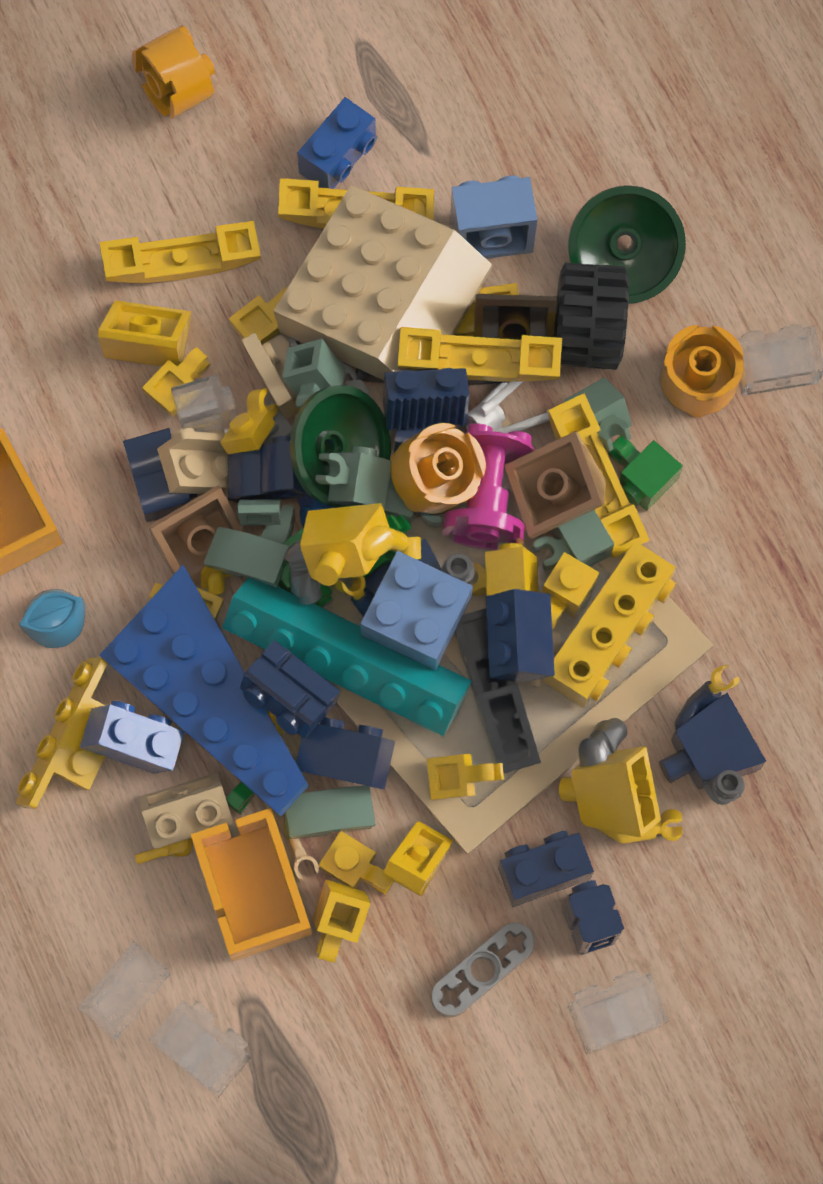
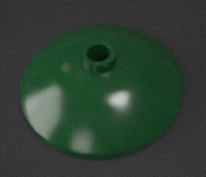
M632 185L612 187L590 198L576 214L568 237V253L571 263L624 266L626 268L629 278L628 304L648 300L665 290L677 276L686 250L684 227L672 205L656 192ZM623 235H628L631 238V245L626 249H620L617 245L619 237Z
M345 385L329 386L312 394L298 411L291 430L290 456L299 483L314 500L334 508L348 506L329 502L330 485H323L315 480L316 475H328L330 473L329 463L320 460L319 454L352 453L353 446L375 449L377 450L376 457L390 460L391 440L389 430L386 429L384 414L368 394L355 387Z

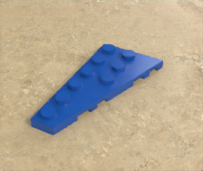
M182 565L101 652L100 656L281 817L309 785L264 707L257 709L244 698L240 685L245 672L188 571Z

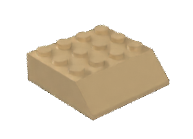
M351 185L274 309V315L280 333L303 344L323 339L339 360L384 380V372L404 370L398 368L401 327L439 329L442 335H454L493 267L485 257L454 229Z

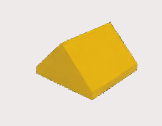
M115 300L98 330V339L104 358L155 366H163L170 360L178 367L184 358L192 311Z

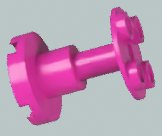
M476 423L468 426L467 433L477 440L483 451L486 463L485 474L481 478L478 491L467 500L466 508L452 510L444 515L442 534L445 537L454 534L453 542L462 546L483 550H497L498 543L523 544L525 524L520 519L506 514L509 492L501 488L504 463H510L535 451L531 445L532 436L522 431H512L508 434L494 432L492 427Z

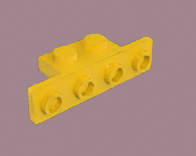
M88 658L76 668L72 677L73 688L68 698L65 697L57 706L54 713L56 722L50 734L45 735L39 742L35 752L38 758L31 772L28 771L19 782L17 788L19 796L16 804L20 807L36 809L53 774L82 790L90 789L105 757L82 749L80 745L91 708L105 706L91 698L108 664L103 658Z

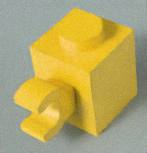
M506 543L500 545L499 550L485 552V568L478 563H473L474 575L478 574L479 578L472 585V596H481L485 593L489 596L511 589L539 592L537 556L522 544Z
M566 552L559 559L542 589V593L550 594L552 631L563 613L576 619L596 587L600 573Z
M325 879L312 917L316 930L322 932L315 951L319 953L318 959L334 963L342 939L358 943L371 904L365 891Z

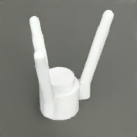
M513 381L508 384L500 383L478 406L469 411L465 427L468 431L470 424L480 423L492 427L494 432L508 434L512 431H522L548 422L549 417L547 413L502 428L505 414L498 404L523 383Z

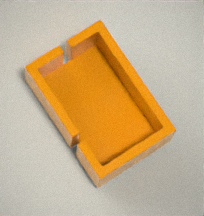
M3 428L0 429V576L63 544L55 524Z
M271 808L235 819L240 835L233 838L231 837L227 822L190 834L232 962L312 935L311 927Z

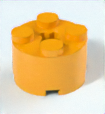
M181 25L176 29H171L133 50L132 63L135 73L143 71L146 83L141 86L150 102L164 117L170 114V119H173L211 98L215 93L210 76L215 74L214 65L208 55L205 53L199 54L194 46L193 38L185 26Z
M691 325L682 329L668 344L662 363L659 381L665 396L675 407L696 418L723 409L733 399L743 375L744 355L742 347L730 332L718 326L712 325L711 328Z
M435 424L404 441L396 452L393 453L390 459L392 461V482L397 494L410 511L437 514L447 511L475 495L481 478L484 477L486 463L483 451L472 435L463 433L459 429L454 428L456 426L452 424Z

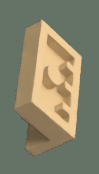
M253 333L241 340L285 419L287 420L296 415L300 410L296 406L297 396L282 379L287 348L290 347L285 337L279 335L261 344L256 333Z
M192 428L181 429L174 432L169 441L157 448L170 493L204 494L219 485L224 495H228V454L220 443L225 435L223 430H214L207 433L195 432Z
M218 772L139 797L141 812L152 846L155 849L191 838L190 834L226 822L228 826L233 823Z

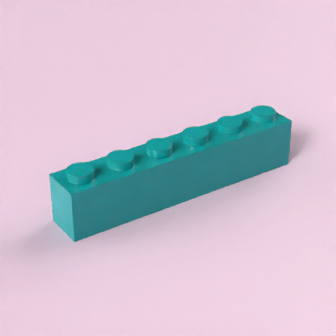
M250 578L232 596L222 629L265 650L273 641H277L324 679L443 737L459 713L472 680L441 665H438L435 671L361 636L360 626L313 603L308 605L300 604L295 594L278 586L276 588Z

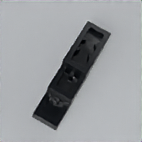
M486 608L464 614L455 631V636L468 678L472 680L471 688L496 763H503L504 774L541 763L518 683L511 680L490 678Z

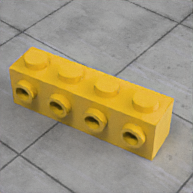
M634 541L555 656V676L543 678V682L582 708L586 706L590 698L597 702L610 683L605 676L614 665L620 669L633 648L627 645L635 633L642 636L652 622L654 615L649 611L657 600L664 604L677 583L671 579L676 567Z

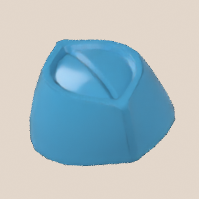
M50 589L42 591L27 605L19 626L32 640L46 648L67 646L82 632L86 606L81 597H76L65 590Z

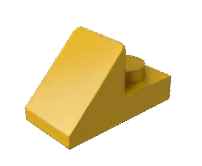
M417 821L389 859L383 873L393 878L401 886L422 896L454 840Z

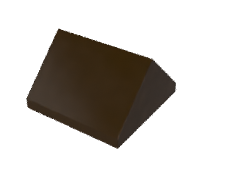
M476 294L474 337L521 340L522 335L554 337L557 296Z

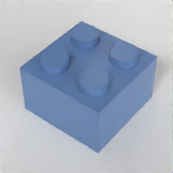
M511 175L502 177L494 182L480 183L479 181L472 180L452 187L451 229L459 233L486 259L533 253L537 214L530 177L519 178L518 176Z
M397 551L361 622V636L436 671L472 598L473 586Z

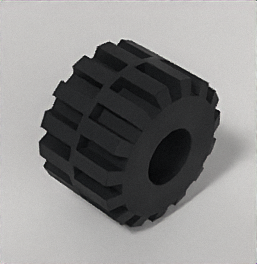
M564 263L558 282L554 337L562 338L560 366L618 369L624 353L629 302V278L624 266Z

